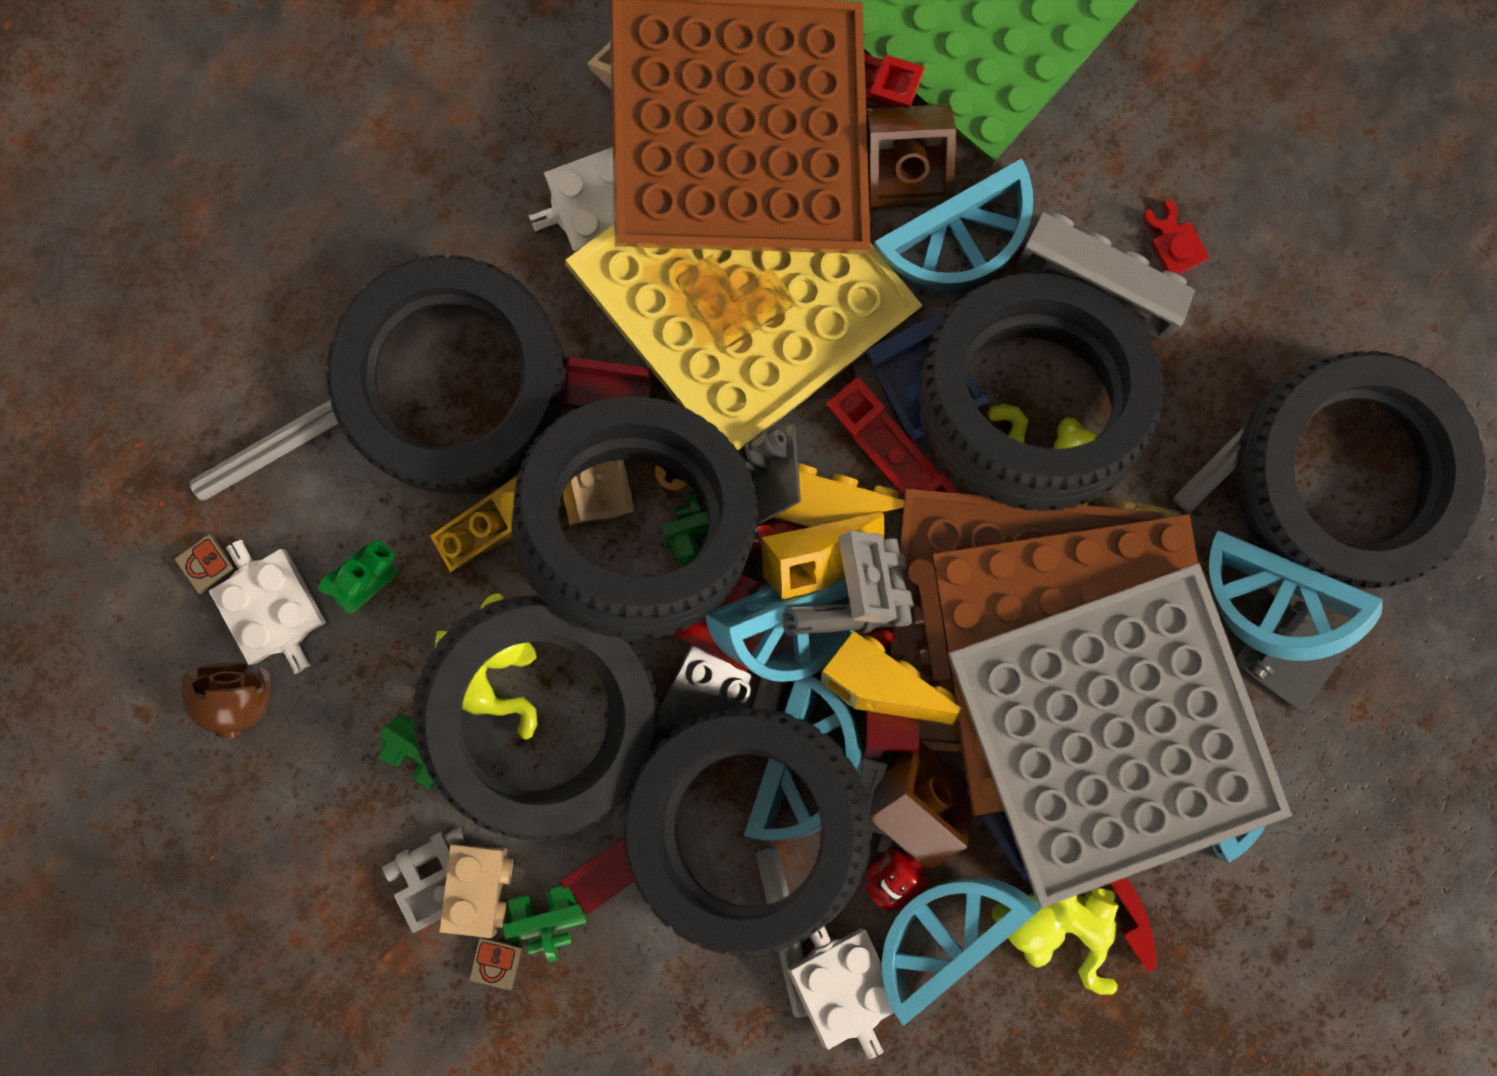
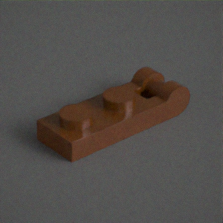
M915 557L908 561L905 572L907 577L917 587L919 602L914 603L912 614L915 629L923 628L926 644L918 646L922 672L930 671L933 681L951 679L935 571L929 561L922 557Z

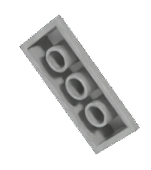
M1045 212L1042 213L1015 264L1016 267L1028 273L1055 274L1069 277L1103 291L1123 305L1142 325L1147 334L1162 342L1182 326L1195 289L1186 285L1187 281L1185 278L1171 271H1164L1162 273L1148 266L1149 261L1135 252L1127 251L1125 254L1111 247V241L1098 233L1089 232V234H1086L1074 228V223L1061 214L1052 213L1050 216Z

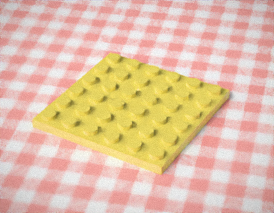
M613 224L565 261L566 267L681 407L701 415L708 422L714 424L719 431L728 437V440L735 445L738 451L745 447L749 441L755 440L866 353L867 349L875 346L915 315L923 306L871 243V250L867 254L615 247Z

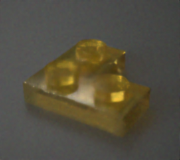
M713 254L676 276L675 282L723 351L793 308L796 303L772 267L737 289Z

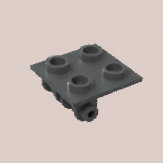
M791 424L783 430L775 431L769 429L760 438L749 441L745 447L738 451L745 460V466L750 470L752 481L755 484V495L758 500L757 526L801 502L795 425Z
M1290 600L1274 634L1290 637L1318 635L1306 604L1299 600L1296 603ZM1245 644L1236 656L1235 661L1238 667L1303 713L1349 648L1322 659L1293 661L1266 655Z
M691 645L658 710L659 722L656 724L673 732L684 724L695 721L704 715L727 710L748 709L759 688L761 679Z

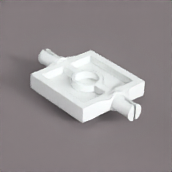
M613 147L544 172L551 191L552 207L529 215L535 232L558 223L566 232L575 253L614 224Z
M243 540L232 543L233 545L227 546L226 550L229 552L238 570L233 573L230 579L209 590V593L248 664L254 665L272 654L284 653L294 674L310 667L311 664L305 657L299 643L304 640L308 633L327 622L286 549H279L262 560L253 561Z
M825 927L810 936L815 949L805 959L787 968V972L824 1048L829 1050L848 1038L858 1037L866 1058L877 1057L876 1054L880 1055L883 1053V1049L877 1040L873 1028L882 1019L894 1013L883 984L882 963L866 930L860 928L844 938L830 940Z

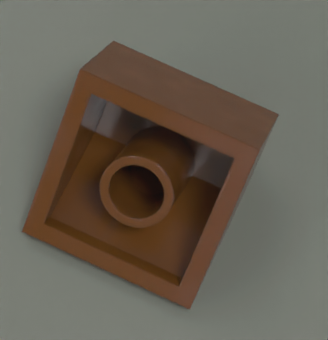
M951 104L911 106L910 108H867L870 207L942 204L954 197L956 126Z
M919 740V749L916 752H902L874 789L869 813L872 822L878 830L891 837L908 855L911 854L929 871L968 847L972 809L970 800L965 795L968 789L967 781Z

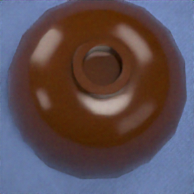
M247 664L205 665L197 668L198 676L191 679L187 672L183 675L182 697L185 710L196 725L210 732H215L217 737H237L242 734L243 730L251 728L264 717L270 700V672L258 666V674L244 672L247 669Z

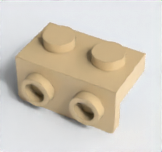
M624 460L605 462L588 468L569 481L562 493L569 525L608 521L634 511Z
M454 843L450 845L440 924L441 933L492 938L497 934L498 927L503 928L502 925L506 923L507 902L501 901L503 884H510L513 870V859L506 858V847L488 848Z

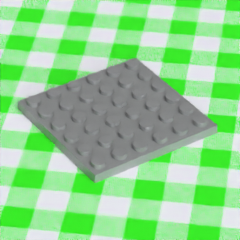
M1200 564L1185 567L947 653L1036 900L1041 908L1292 816Z

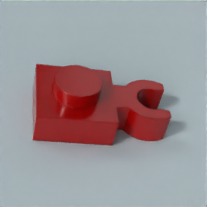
M1171 199L1166 200L1162 204L1167 216L1165 220H1158L1151 209L1144 212L1143 221L1145 225L1159 235V237L1152 240L1150 245L1164 271H1171L1180 275L1206 262L1210 258L1191 222L1189 221L1181 226L1178 225L1176 221L1178 216L1177 206Z

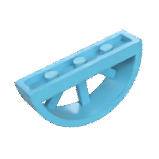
M1022 158L876 240L874 243L875 249L902 281L924 290L955 292L966 290L988 281L1011 261L1020 247L1031 222L1033 188L1028 170ZM1014 190L1017 201V219L981 210L984 206ZM961 219L1013 233L1012 239L995 258L986 263ZM947 227L950 228L973 269L956 273L935 272ZM931 237L923 268L909 262L900 255Z
M1217 531L1210 550L1209 575L1216 606L1231 631L1244 643L1261 653L1293 661H1309L1329 657L1350 648L1360 641L1373 628L1382 614L1381 598L1319 572L1312 571L1300 564L1221 531ZM1224 565L1250 575L1249 577L1223 585ZM1274 585L1280 589L1260 627L1254 625L1241 615L1230 601L1231 598ZM1294 594L1304 599L1318 635L1290 637L1274 634ZM1323 607L1349 617L1351 620L1339 628L1331 630Z
M845 577L824 590L782 599L770 587L705 614L709 632L716 645L725 655L765 679L781 682L800 680L823 670L854 631L843 630L838 632L811 633L810 635L808 633L793 636V648L770 656L784 632L782 615L786 614L784 610L787 607L850 603ZM766 630L751 655L743 639Z
M811 675L795 680L785 713L791 714L797 719L801 718L809 723L817 696L820 694L828 702L835 714L814 724V726L819 728L823 735L842 727L845 738L846 758H849L853 763L855 770H857L860 776V782L864 761L863 737L851 707L821 685L820 679ZM769 758L744 836L760 840H791L805 837L821 830L819 812L813 817L811 816L792 776V770L784 764ZM784 795H786L799 824L787 828L774 829Z
M977 876L947 880L910 901L890 927L882 955V977L885 992L903 1026L1040 911L1041 908L1029 896L1014 886L996 879ZM967 893L964 950L927 906L932 900L946 895ZM981 896L992 898L1011 909L1009 913L979 937ZM916 917L952 960L903 954L907 934ZM904 969L937 974L912 995L907 985Z

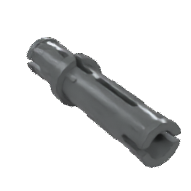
M850 603L787 607L784 610L786 614L782 615L784 631L790 636L843 630L868 633L874 628L897 627L894 620L887 623L853 620Z

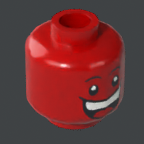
M892 847L868 868L866 873L868 884L865 886V889L871 899L883 910L889 912L893 909L901 912L910 901L929 889L930 880L925 866L911 854L908 855L904 849Z

